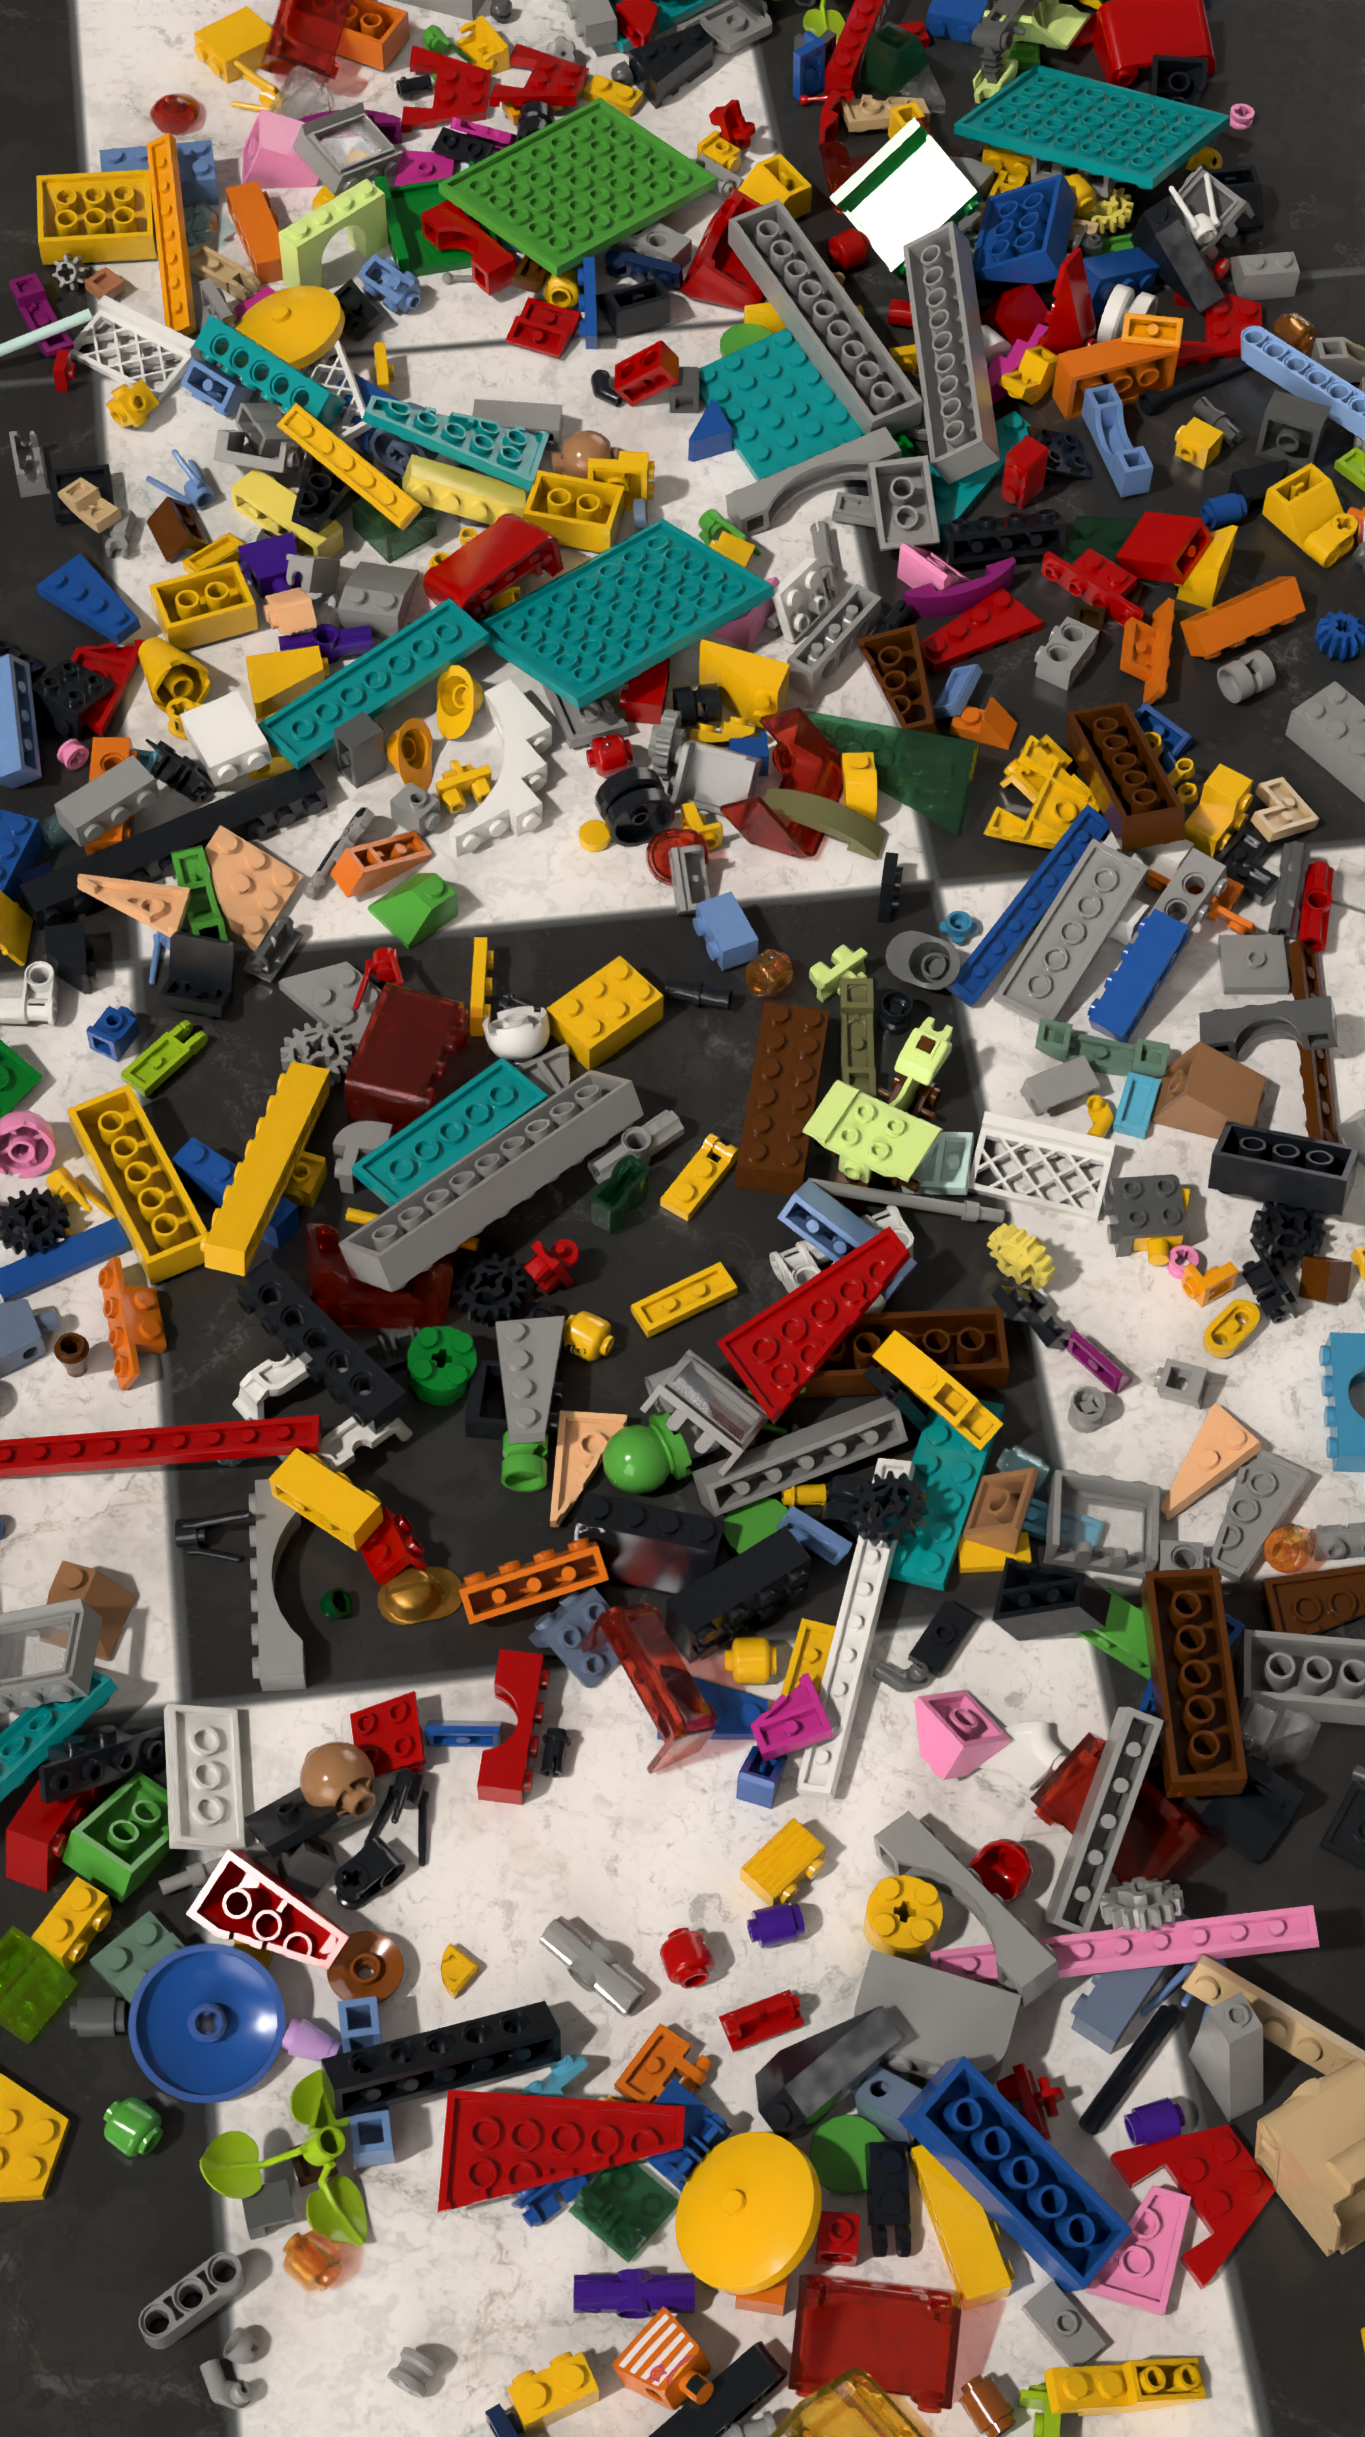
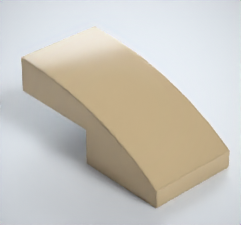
M81 477L57 492L64 504L79 519L99 534L122 519L120 509L103 499L98 487Z

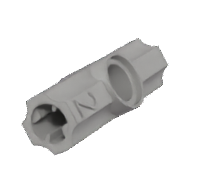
M666 1109L641 1127L634 1126L626 1129L620 1141L588 1162V1169L593 1179L600 1186L604 1185L607 1187L630 1170L646 1167L650 1163L652 1155L684 1134V1127L679 1117L672 1110L668 1111Z
M562 1915L554 1919L539 1938L540 1944L568 1967L567 1970L570 1976L583 1989L588 1992L594 1990L623 2017L631 2014L646 1995V1989L618 1965L616 1957L606 1946L597 1940L591 1942Z

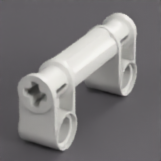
M37 961L30 964L25 970L21 996L0 995V1024H28L29 1021L48 1022L49 1025L56 1024L59 990L54 969L47 962Z
M888 1205L885 1211L873 1216L866 1214L860 1217L861 1220L878 1233L890 1226L908 1249L913 1259L914 1237L896 1206ZM806 1240L797 1242L795 1247L781 1253L774 1251L769 1255L772 1269L788 1293L821 1272L818 1268L819 1265L831 1261L830 1258Z

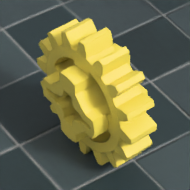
M1114 185L1110 190L1108 198L1096 196V203L1093 209L1083 217L1078 216L1074 218L1099 223L1101 234H1104L1105 229L1115 233L1116 226L1123 229L1125 228V222H1130L1134 204L1131 202L1130 194L1124 195V188L1117 190Z
M1003 1223L988 1237L990 1241L987 1243V1246L992 1249L989 1253L990 1256L999 1261L996 1265L1000 1271L1006 1274L1007 1277H1014L1018 1285L1024 1283L1027 1289L1034 1287L1036 1290H1039L1054 1277L1053 1272L1056 1269L1050 1264L1053 1261L1052 1257L1044 1253L1046 1247L1035 1236L1030 1237L1027 1235L1026 1229L1018 1230L1015 1224L1008 1226Z

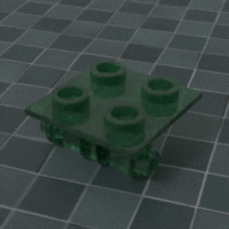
M634 2162L605 2169L590 2186L584 2185L576 2195L578 2200L568 2212L629 2263L674 2211L679 2200Z

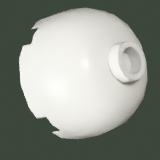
M533 1006L506 1009L497 1013V1020L490 1023L488 1017L482 1023L486 1041L494 1054L500 1058L503 1057L505 1060H514L515 1064H523L532 1060L533 1056L544 1049L550 1036L548 1014L545 1008L542 1007L541 1012H535Z

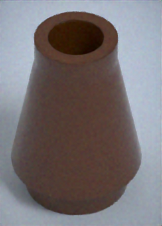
M69 1332L63 1334L55 1344V1356L71 1377H81L87 1371L89 1343L86 1338L78 1333Z

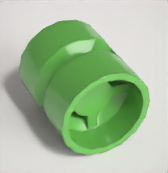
M506 1431L503 1435V1457L505 1459L502 1461L501 1483L506 1488L519 1492H532L544 1488L547 1484L546 1459L548 1458V1435L546 1434L545 1441L509 1444L508 1431Z

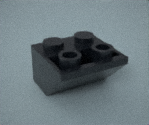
M1255 165L1205 170L1240 198L1247 201L1255 213L1252 219L1244 213L1239 216L1234 222L1238 229L1237 232L1262 230L1264 227L1262 186ZM1204 187L1196 196L1201 213L1210 217L1206 188ZM1212 189L1216 214L1219 219L1230 207L1231 203Z
M660 278L596 295V302L616 338L670 323V296Z

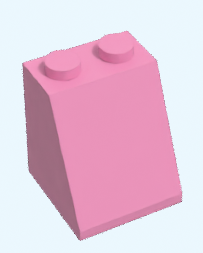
M260 109L242 148V184L258 181L261 189L315 187L319 177L292 147L301 125L305 124V122ZM323 139L321 143L327 149V141Z

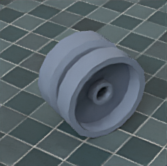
M406 402L412 409L422 411L425 409L423 406L415 403ZM376 429L370 439L371 450L378 462L385 469L399 477H403L412 454L430 460H435L439 453L431 452L427 448L413 442L402 440L398 436L382 429Z

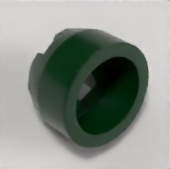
M334 1588L321 1597L319 1605L321 1612L325 1616L338 1619L350 1613L352 1600L347 1591L342 1588Z

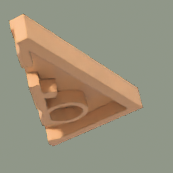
M78 874L77 888L168 937L171 938L174 932L181 930L191 899L190 888Z
M1217 1403L1212 1405L1160 1507V1512L1167 1522L1262 1450L1260 1441Z
M560 1410L550 1527H560L602 1464L603 1451L609 1438L621 1428L627 1426V1415Z

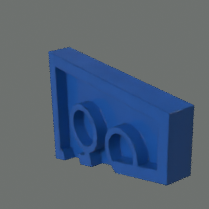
M657 1666V1740H755L750 1724L762 1713L768 1711L767 1699Z

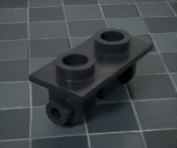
M442 127L431 151L469 164V161H473L476 164L487 158L493 145Z

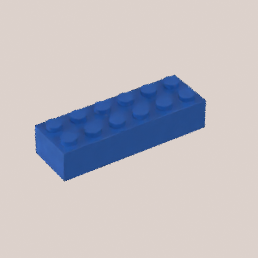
M965 2056L946 2061L898 2118L904 2127L1064 2292L1085 2290L1132 2231V2228Z

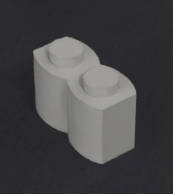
M270 402L240 403L235 422L238 430L245 432V437L248 438L250 447L256 455L279 456L281 442H295L277 427V424L284 417L277 405Z

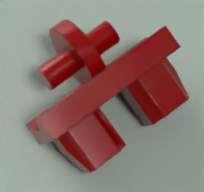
M731 100L725 106L716 107L709 114L711 124L720 126L721 138L741 149V151L751 145L750 136L756 132L755 124L753 122H745L739 100Z
M568 1239L558 1240L552 1245L550 1252L547 1251L539 1240L531 1246L536 1255L523 1267L547 1295L560 1283L567 1289L575 1283L565 1270L575 1266L580 1257L579 1249L573 1241Z
M1024 2063L1012 2066L1014 2074L996 2082L998 2091L1009 2103L1022 2100L1025 2111L1020 2112V2114L1045 2140L1051 2139L1042 2107H1045L1048 2118L1058 2116L1059 2112L1056 2103L1066 2098L1064 2089L1062 2087L1051 2088L1049 2077L1045 2076L1037 2079L1040 2091H1038L1031 2070H1026Z

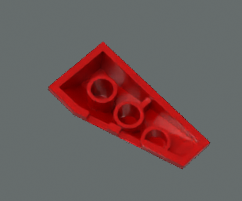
M1075 247L1061 263L1052 296L1056 299L1050 311L1047 312L1044 321L1049 323L1046 336H1040L1037 346L1041 345L1057 356L1069 350L1097 343V340L1094 338L1096 322L1082 250Z
M243 1849L227 1850L186 1913V1915L217 1937L227 1940L231 1939L257 1949H264L327 1970L331 1969L351 1938L350 1935L277 1874Z

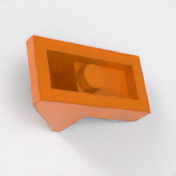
M990 697L985 710L966 705L961 715L954 716L949 734L1009 750L1018 723L993 697Z

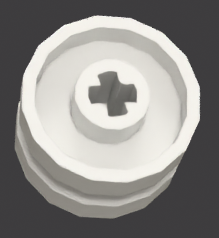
M1117 284L1105 306L1098 329L1097 343L1122 337L1125 312L1156 315L1158 297L1141 292L1135 298L1133 288Z

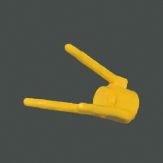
M235 61L234 65L244 72L242 77L261 89L259 101L262 103V106L232 101L230 105L260 112V109H264L270 112L281 113L287 103V93L268 83L240 62Z
M59 1168L47 1177L46 1185L50 1189L52 1196L60 1195L63 1203H71L76 1200L87 1212H91L92 1206L81 1195L82 1193L111 1219L117 1218L113 1210L86 1188L79 1178L75 1179L68 1169ZM64 1228L67 1235L66 1238H70V1229Z

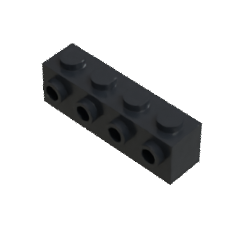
M1041 509L1036 514L1028 515L1021 512H1013L1008 514L1007 517L1002 518L981 516L976 521L954 519L950 520L949 524L940 525L941 554L948 565L1040 555L1045 554L1047 551L1051 553L1066 552V523L1059 513L1052 509Z

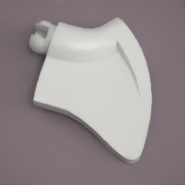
M1028 1721L1002 1729L1011 1738L1010 1742L979 1766V1768L1007 1774L1015 1778L1030 1791L1049 1772L1055 1771L1059 1776L1065 1775V1770L1071 1768L1072 1761L1069 1757L1064 1756V1751L1051 1740L1050 1724L1043 1721Z

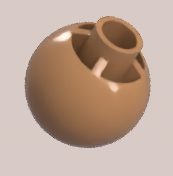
M591 430L576 432L563 442L561 452L552 453L554 473L588 479V458L618 460L617 447L612 448L611 442L598 432Z
M336 1741L315 1747L307 1753L300 1772V1787L305 1800L309 1804L319 1807L332 1806L338 1817L351 1814L355 1818L364 1816L375 1804L376 1796L373 1793L375 1785L374 1768L368 1756L360 1748L347 1742Z

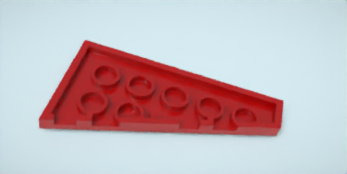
M890 1226L716 1342L723 1355L773 1425L910 1259L911 1256L908 1249Z
M448 2089L438 2214L681 2150L683 2148L685 2106Z

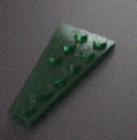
M801 710L795 741L841 767L842 753L873 752L874 765L877 772V789L923 814L933 822L940 824L955 835L961 836L980 745L979 742Z

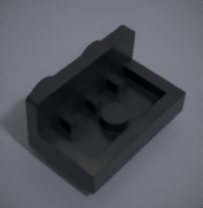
M352 279L334 293L344 312L345 324L342 332L346 336L352 333L358 341H361L385 319Z

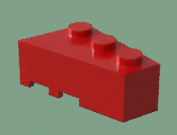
M39 1778L6 1829V1878L47 1893L62 1863L71 1831L83 1821L91 1803H94L99 1797L102 1785L51 1803H45L41 1801Z

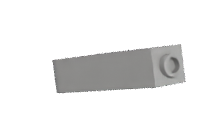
M1240 1992L1208 2009L1188 2055L1229 2123L1263 2105V2025L1243 1993Z

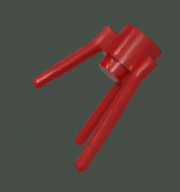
M382 947L375 950L372 960L365 961V972L353 1004V1009H359L371 974L374 973L380 981H391L396 1011L398 1014H401L403 1007L399 986L404 985V980L398 962V953L396 949Z

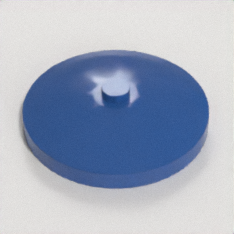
M212 1943L192 1945L179 1949L161 1959L140 1982L129 2011L128 2032L130 2045L141 2070L151 2082L165 2093L194 2103L225 2101L246 2092L256 2085L274 2064L280 2052L285 2034V2009L276 1982L266 1968L255 1958L227 1945Z

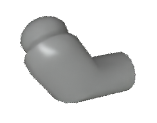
M219 2359L209 2360L200 2366L209 2395L214 2403L232 2409H241L249 2404L253 2396V2388L250 2383L244 2380L241 2383L227 2380Z

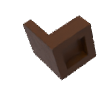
M1303 1256L1299 1296L1322 1302H1346L1352 1262L1326 1256Z

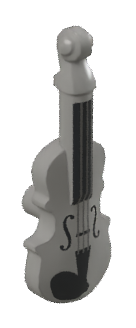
M361 807L355 813L340 838L334 842L320 866L312 875L311 885L304 889V895L307 898L312 899L318 896L320 887L326 884V878L345 849L366 844L359 836L365 832L374 817V813L367 807Z

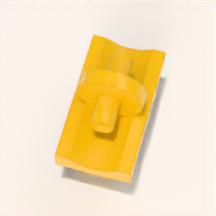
M457 759L450 761L451 771L442 773L443 780L435 783L437 790L435 797L440 800V805L444 804L450 814L460 812L466 808L464 796L473 794L477 804H482L492 790V772L489 765L473 769L471 764L461 767Z

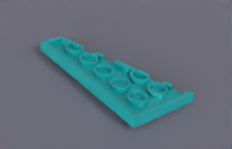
M371 395L362 418L363 422L370 424L376 429H382L394 434L402 440L425 447L431 452L449 457L457 463L480 470L488 476H494L506 481L514 487L530 491L550 432L540 430L539 434L525 432V427L514 425L513 429L500 427L494 420L451 412L450 416L436 414V408L425 406L424 411L410 408L403 401Z

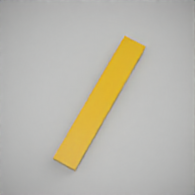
M297 403L293 405L277 424V427L402 531L406 529L423 509L420 504Z

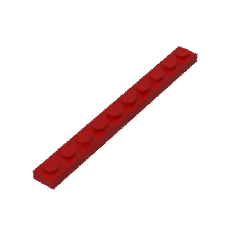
M320 1415L0 1440V1477L290 1455L296 1448L304 1453H317L321 1450L322 1420Z

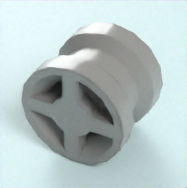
M404 2347L400 2353L401 2361L396 2368H392L387 2377L403 2391L417 2398H422L426 2392L425 2383L429 2377L435 2376L439 2367L422 2353L410 2347Z

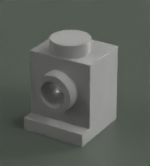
M1167 1358L1164 1368L1159 1367L1157 1370L1154 1387L1158 1388L1157 1392L1160 1398L1194 1406V1408L1201 1410L1211 1377L1207 1368ZM1179 1381H1186L1188 1386L1185 1390L1176 1389V1384Z

